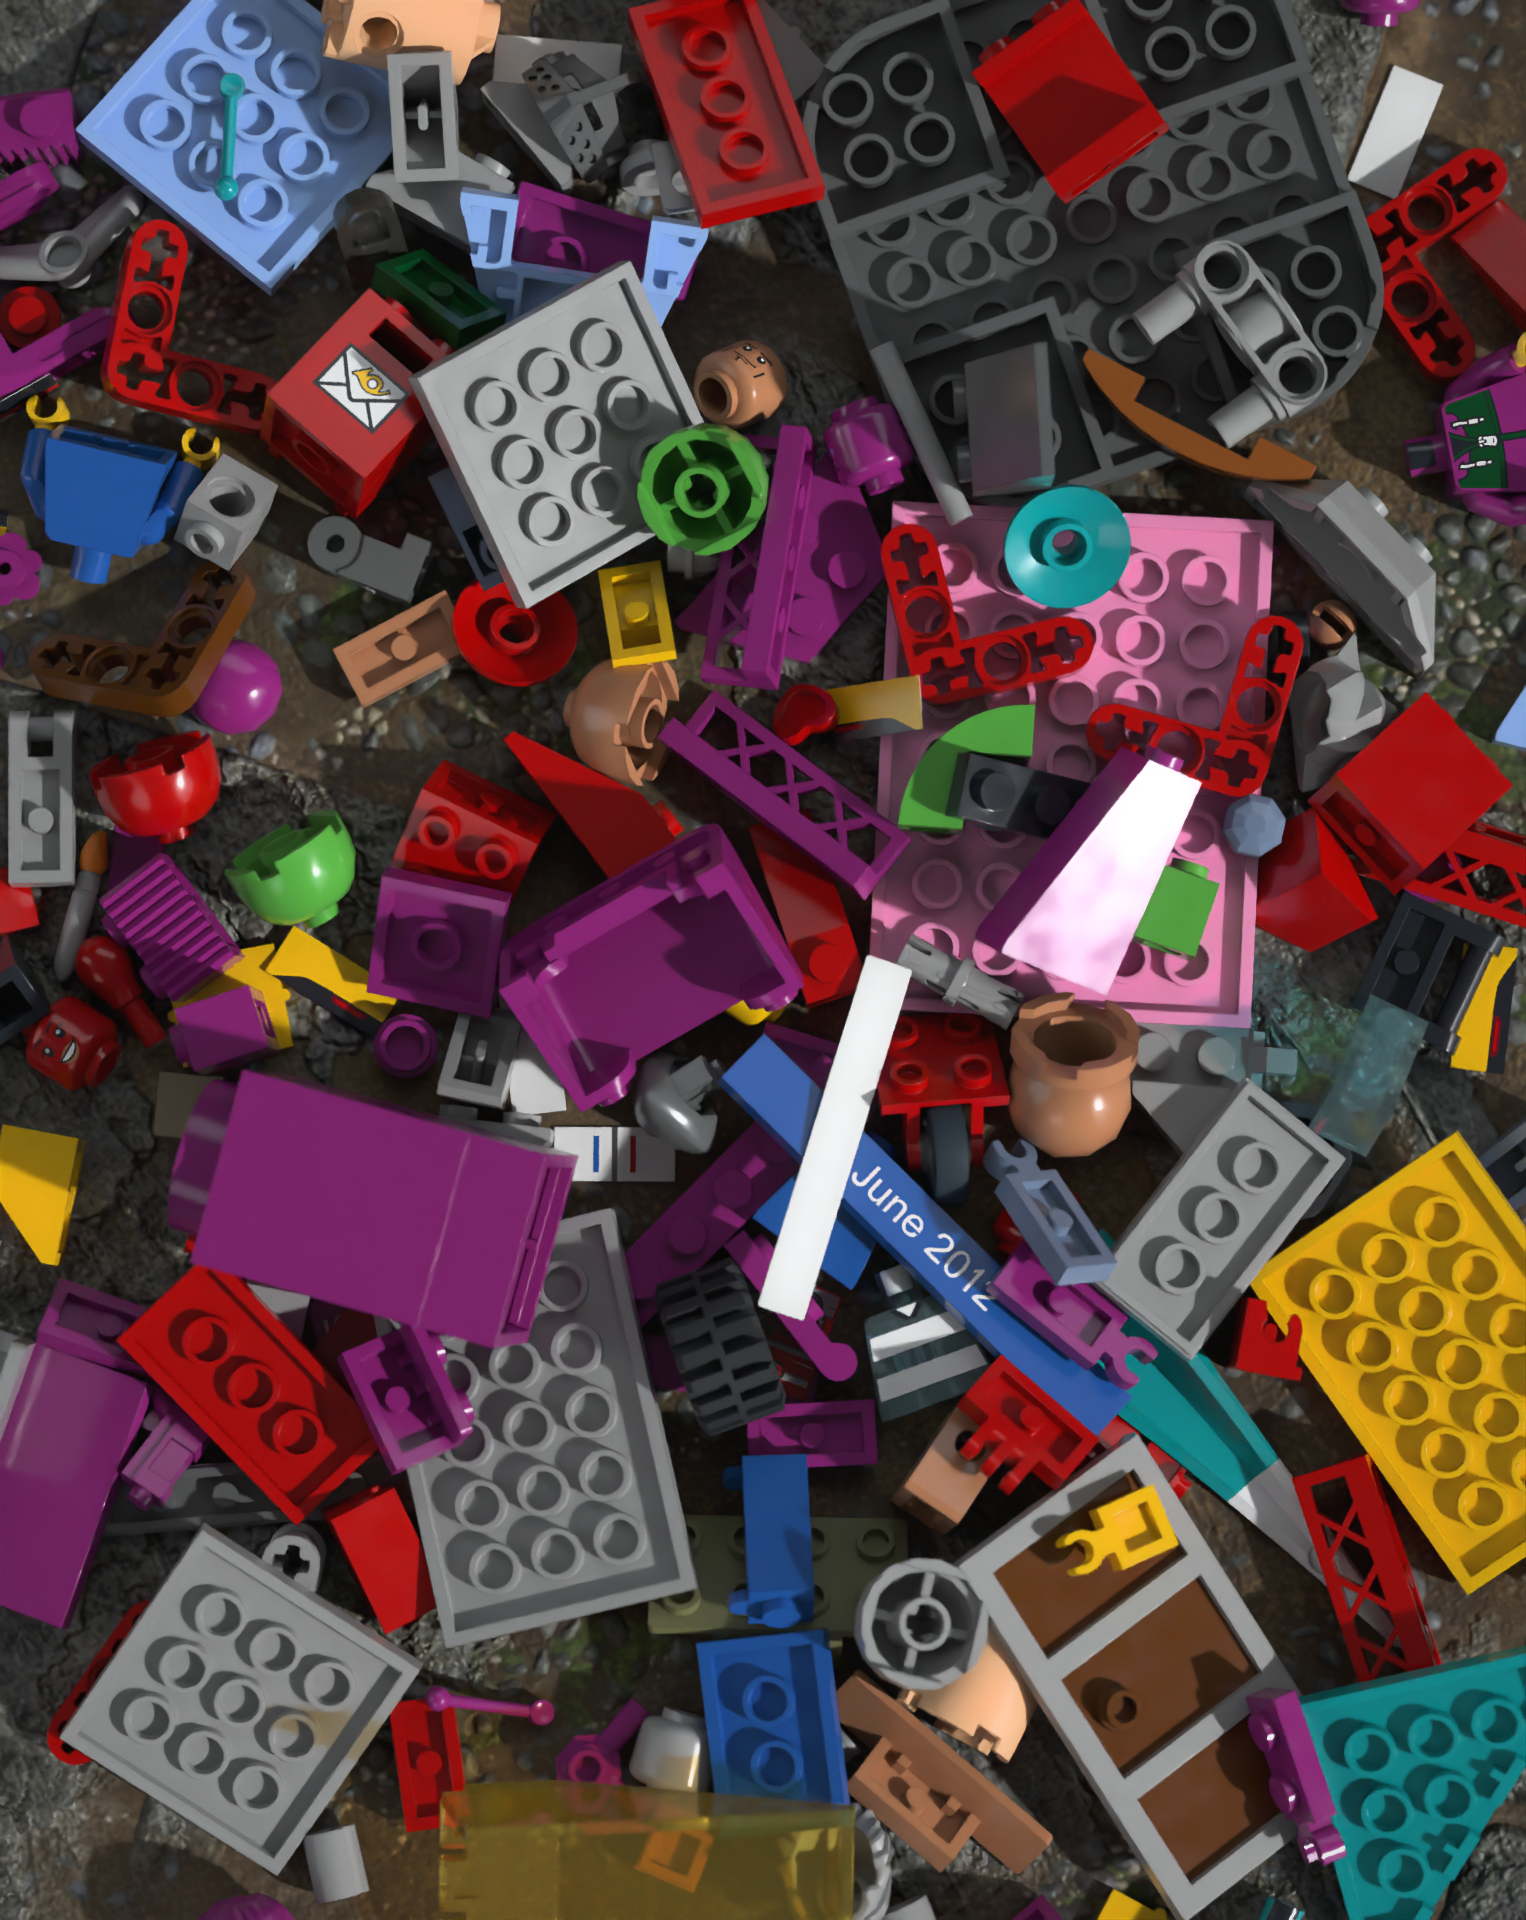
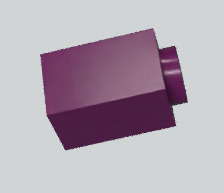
M243 1070L239 1085L220 1079L211 1080L203 1089L191 1112L173 1168L168 1198V1221L172 1229L197 1236L190 1260L191 1263L494 1349L528 1343L579 1155L289 1074Z

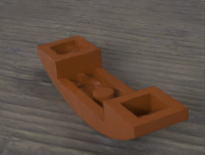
M1089 348L1082 359V366L1091 382L1116 413L1138 433L1177 458L1202 469L1246 481H1309L1317 468L1313 463L1262 437H1259L1250 457L1246 459L1137 403L1135 400L1144 385V376Z

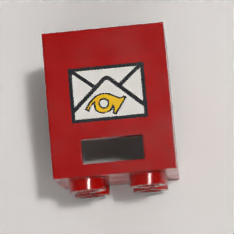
M371 288L344 313L268 392L260 431V438L269 445V454L277 461L282 458L287 460L336 503L334 509L342 517L346 518L350 515L354 519L365 510L435 436L408 377L455 352L444 341L437 338L431 341L413 326L414 320L402 304L391 297H386L383 300Z

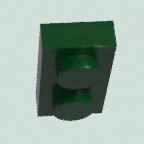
M423 248L375 265L372 287L385 297H391L402 304L415 320L456 351L505 324L507 316L505 310Z

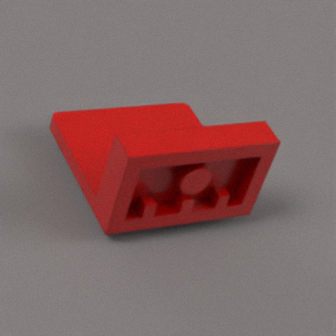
M443 759L421 789L389 867L512 893L511 909L529 865L548 837L558 814Z

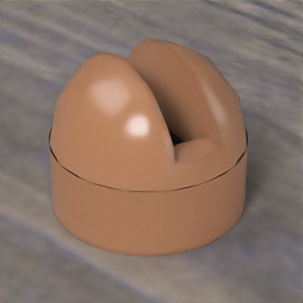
M1339 600L1322 601L1314 606L1307 616L1309 642L1315 648L1324 652L1339 651L1357 630V618L1354 611L1346 603ZM1324 610L1348 630L1342 638L1330 625L1318 617Z

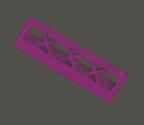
M781 424L779 437L741 434L747 437L760 454L776 455L772 484L768 488L767 504L765 507L767 514L761 547L751 553L741 540L733 548L722 551L720 554L700 678L704 683L778 690L818 450V446L807 427ZM740 549L746 558L736 565L738 550ZM755 569L757 575L752 605L749 610L741 614L730 600L732 586L751 570ZM728 610H730L736 619L726 626ZM742 630H745L747 635L741 669L719 667L722 646Z
M715 689L685 726L673 717L658 736L659 740L673 756L864 901L912 842L906 833ZM719 711L737 724L739 748L717 751L699 737ZM747 732L762 744L749 746ZM777 754L785 760L787 784L765 787L752 777L750 758ZM740 759L741 768L733 763L732 760ZM796 769L811 781L797 783ZM819 791L829 793L834 797L836 821L820 824L811 822L800 813L798 794ZM789 796V804L780 797ZM844 806L860 818L846 820ZM875 828L890 839V841L869 866L849 850L847 831ZM838 833V841L828 834Z

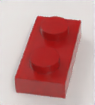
M425 1697L400 1700L390 1713L406 1833L471 1823L456 1708L447 1707L442 1711L436 1712L427 1706Z

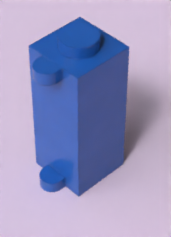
M807 1454L742 1456V1466H731L722 1472L723 1486L729 1490H741L746 1590L734 1591L729 1594V1611L737 1615H748V1624H765L773 1628H787L799 1622H813L814 1576Z

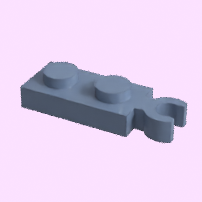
M1024 1138L1018 1139L1010 1154L1004 1149L999 1140H993L982 1161L985 1169L1000 1181L994 1192L1055 1285L1107 1281L1118 1262L1056 1169L1040 1170L1036 1164L1038 1159L1037 1151Z

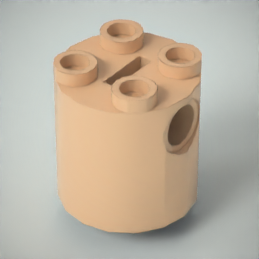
M323 0L321 23L327 24L323 39L322 56L388 71L387 53L452 50L455 85H460L466 75L471 59L482 52L491 53L498 33L501 7L499 3L485 0Z

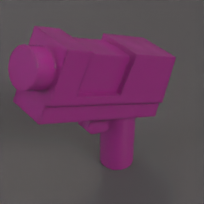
M155 1384L150 1398V1403L154 1409L144 1418L142 1425L143 1430L149 1433L150 1436L121 1472L122 1481L132 1488L127 1494V1498L144 1511H148L153 1503L159 1508L163 1507L173 1494L172 1487L192 1461L196 1463L213 1441L159 1384Z

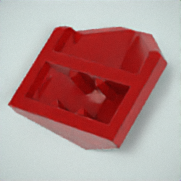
M1313 807L1286 821L1281 843L1258 858L1255 924L1259 929L1308 952H1313L1378 919L1338 834Z

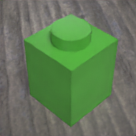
M1173 857L1170 866H1164L1131 941L1191 961L1196 956L1220 886L1219 883L1206 879L1209 869L1194 862Z

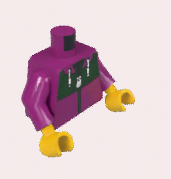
M1526 332L1521 335L1518 344H1511L1476 360L1446 388L1444 403L1440 404L1433 412L1435 435L1403 440L1404 460L1410 478L1443 472L1449 499L1463 500L1469 512L1507 527L1526 525Z

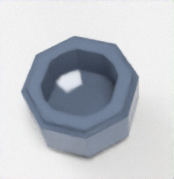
M1248 794L1226 808L1221 834L1233 853L1258 859L1281 843L1286 819L1272 798Z

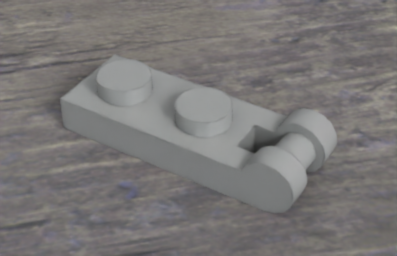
M54 710V715L47 717H32L30 711H10L8 883L12 888L76 886L75 747L77 742V721L75 710ZM53 741L52 757H31L32 742Z

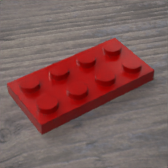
M661 0L628 8L627 23L701 229L824 199L825 184L757 0Z
M194 1264L116 1339L296 1526L378 1449L353 1393L239 1276Z

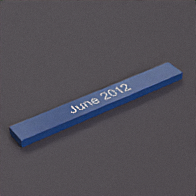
M764 1033L717 1083L801 1165L824 1092ZM862 1131L840 1205L996 1359L1002 1354L1098 1436L1133 1397L1126 1390L1115 1386L1108 1379L1105 1369L1098 1362L1085 1371L988 1293L985 1289L1001 1267Z

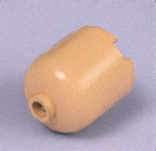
M989 1625L987 1642L977 1664L971 1670L963 1673L956 1681L939 1689L920 1690L902 1688L897 1697V1702L910 1712L915 1713L919 1707L937 1717L933 1727L987 1756L990 1750H992L997 1755V1758L1007 1764L1038 1705L1037 1700Z

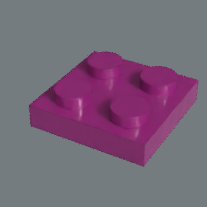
M387 867L381 877L366 992L490 1019L496 1009L499 989L500 951L505 945L512 893Z

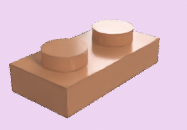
M445 590L332 649L364 708L462 657L455 645L452 634L451 621L454 606Z

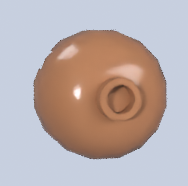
M611 658L595 666L583 677L578 688L569 693L564 705V723L567 727H570L573 747L578 757L586 766L616 782L643 786L640 779L653 781L659 775L669 755V751L658 738L659 734L670 722L664 723L667 713V699L679 702V688L675 671L668 662L660 661L613 668Z

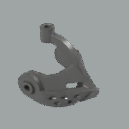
M559 51L542 56L532 64V67L521 73L530 93L583 180L587 184H593L610 179L619 172L621 163L626 159L623 153L626 142L620 127L615 94L626 91L629 97L635 101L651 92L652 90L644 68L606 80L583 63L574 53L567 56L564 51ZM572 75L582 90L574 91L564 80V77ZM588 103L592 105L602 125L601 129L593 130L583 105Z

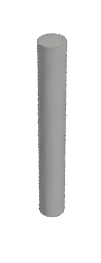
M889 341L872 349L870 354L949 525L952 526L973 516V513L894 342Z

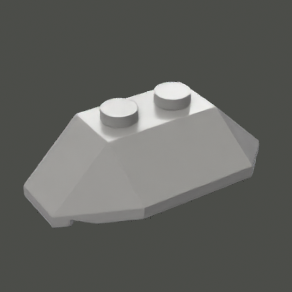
M1348 480L1253 481L1247 487L1243 498L1265 520L1274 521V530L1418 679L1434 663L1436 572L1428 565L1433 558L1427 548L1409 532H1405L1400 536L1384 519L1389 512L1383 502L1365 486L1356 490Z

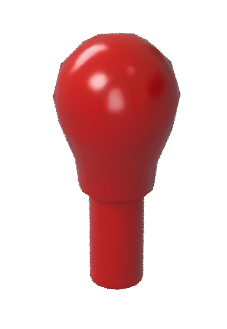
M107 935L86 939L75 954V970L78 979L89 990L104 999L114 1011H121L146 1049L168 1035L141 997L143 989L137 980L132 958L127 947H121L112 937Z

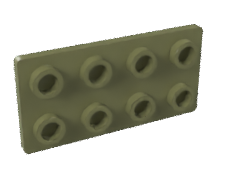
M684 1515L700 1589L648 1601V1630L654 1634L713 1635L714 1640L828 1627L833 1668H841L842 1637H855L854 1613L864 1587L885 1567L908 1559V1523L904 1519L810 1517L814 1576L813 1622H799L787 1628H773L765 1624H748V1615H737L729 1611V1594L734 1591L746 1590L743 1516Z

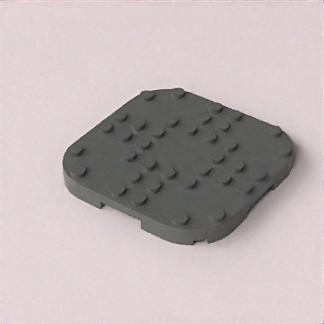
M934 0L870 24L844 42L824 65L809 100H807L803 117V127L825 184L824 199L815 201L885 402L894 405L870 351L886 342L893 341L958 483L956 445L969 443L967 418L955 419L952 380H964V366L967 362L1033 343L1047 342L1055 476L1051 487L1074 484L1096 489L1180 459L1138 433L1105 401L1082 366V359L1088 348L1145 377L1144 385L1135 400L1137 403L1219 445L1222 444L1206 419L1252 386L1250 383V379L1254 377L1252 372L1243 365L1231 350L1210 314L1204 317L1198 313L1154 345L1146 339L1132 318V314L1177 282L1175 274L1181 271V266L1198 255L1206 245L1215 241L1228 240L1239 244L1249 254L1267 281L1280 292L1298 318L1303 331L1321 354L1327 366L1325 387L1311 405L1304 407L1290 418L1285 417L1281 421L1272 418L1256 431L1296 418L1325 403L1351 379L1371 348L1382 317L1384 302L1382 267L1356 189L1352 190L1312 79L1311 71L1313 68L1288 0H1080L1167 123L1170 130L1067 204L1057 196L1040 167L986 90L971 73L982 65L978 56L987 47L1007 35H1010L1013 41L1018 39L1034 27L1030 20L1031 17L1053 0ZM1214 258L1204 265V276L1213 287L1228 289L1239 280L1237 268L1230 260ZM1289 362L1284 364L1279 370V380L1288 392L1303 394L1311 390L1313 375L1306 365L1299 362ZM916 453L914 462L918 466V468L926 475L924 468ZM971 482L959 483L966 500L976 505L1007 508L1021 507L1023 503L1035 495L972 498Z

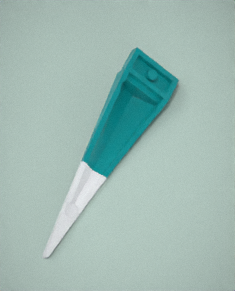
M1103 1228L1098 1232L1108 1249H1110L1115 1241ZM1128 1315L1129 1318L1119 1331L1127 1337L1135 1336L1146 1339L1155 1347L1158 1355L1153 1361L1144 1365L1134 1356L1126 1354V1367L1135 1373L1140 1380L1134 1387L1126 1390L1133 1398L1117 1415L1225 1499L1327 1586L1292 1481L1293 1477L1202 1348H1200L1191 1361H1185ZM1098 1359L1097 1362L1104 1368V1363ZM1323 1525L1331 1547L1335 1536L1327 1526ZM1340 1545L1334 1557L1339 1573L1363 1585L1365 1582L1364 1577ZM1344 1587L1349 1605L1352 1608L1358 1594ZM1365 1598L1357 1614L1385 1639H1388L1394 1627L1391 1615L1386 1608ZM1397 1636V1638H1396V1640H1395L1393 1646H1394V1647H1397V1648H1401V1645H1400V1642H1399V1639H1398V1636Z

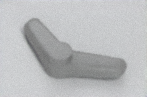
M131 184L122 187L72 231L56 232L46 238L43 243L0 246V279L54 281L60 286L69 289L82 286L91 276V266L144 208L145 200L142 192Z

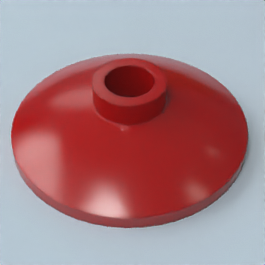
M475 579L460 594L452 614L453 639L461 656L479 674L500 684L522 687L548 681L566 667L576 648L578 639L576 617L570 603L560 591L524 609L516 607L505 582L483 591L478 579ZM512 633L518 637L520 643L509 642L500 634Z

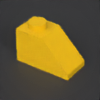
M3 1124L0 1135V1203L39 1261L44 1264L62 1266L86 1140Z

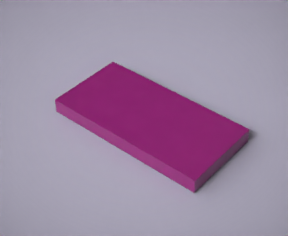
M39 1343L35 1344L0 1442L1 1606L59 1628H70L122 1481L121 1472L128 1464L155 1384Z

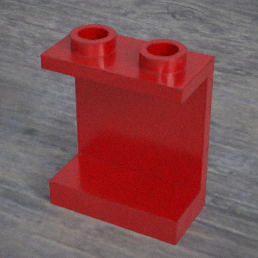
M1053 0L1031 17L1030 20L1034 27L1018 39L1013 41L1010 35H1007L987 47L978 56L982 65L971 73L986 90L1040 167L1057 196L1067 204L1170 130V128L1080 0H1070L1066 3L1064 0Z
M1425 692L1307 802L1381 882L1396 895L1513 785L1499 771L1495 762L1485 755L1459 728L1452 716Z

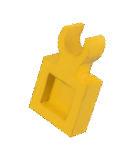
M1153 1484L1144 1486L1088 1511L1096 1530L1092 1532L1079 1530L1061 1536L1055 1543L1056 1547L1060 1548L1073 1542H1078L1085 1550V1560L1078 1567L1067 1570L1070 1576L1092 1572L1101 1564L1105 1556H1108L1112 1568L1116 1572L1179 1545Z

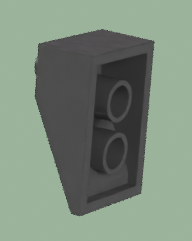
M1047 342L1029 344L965 363L964 380H952L955 419L967 418L969 444L956 445L959 483L971 482L972 498L1037 494L1045 489H1050L1055 476Z

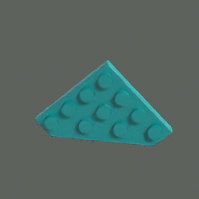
M1526 1645L1298 1697L1337 1814L1330 1816L1340 1833L1346 1850L1345 1857L1333 1862L1350 1920H1429L1434 1913V1907L1445 1889L1460 1872L1480 1840L1481 1832L1498 1805L1501 1806L1526 1767Z

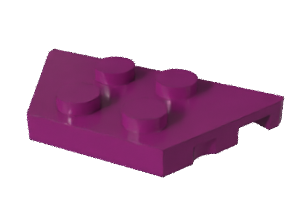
M827 451L815 464L783 658L784 660L806 666L809 665L884 580L880 560L882 543L859 488L845 487L840 483ZM765 521L744 543L751 553L755 552L762 545ZM740 549L738 550L736 565L746 558ZM755 569L751 570L732 586L730 600L741 614L749 610L752 605L757 575ZM717 574L674 621V626L680 632L690 635L694 633L707 637ZM728 610L726 626L736 619L730 610ZM742 630L729 640L728 643L731 646L744 649L747 632Z

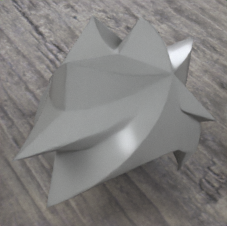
M1357 630L1335 656L1320 660L1294 680L1287 707L1291 719L1299 789L1302 792L1320 789L1383 731L1398 710L1383 696L1374 683L1364 678L1359 665Z

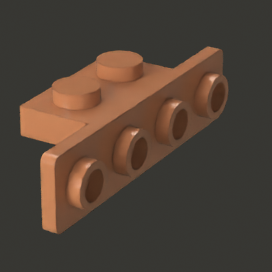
M855 1670L836 1690L840 1723L870 1748V1751L847 1780L849 1794L866 1809L873 1810L875 1817L940 1873L955 1859L970 1836L976 1839L1016 1874L1021 1873L1048 1847L1053 1839L1051 1833L863 1671Z

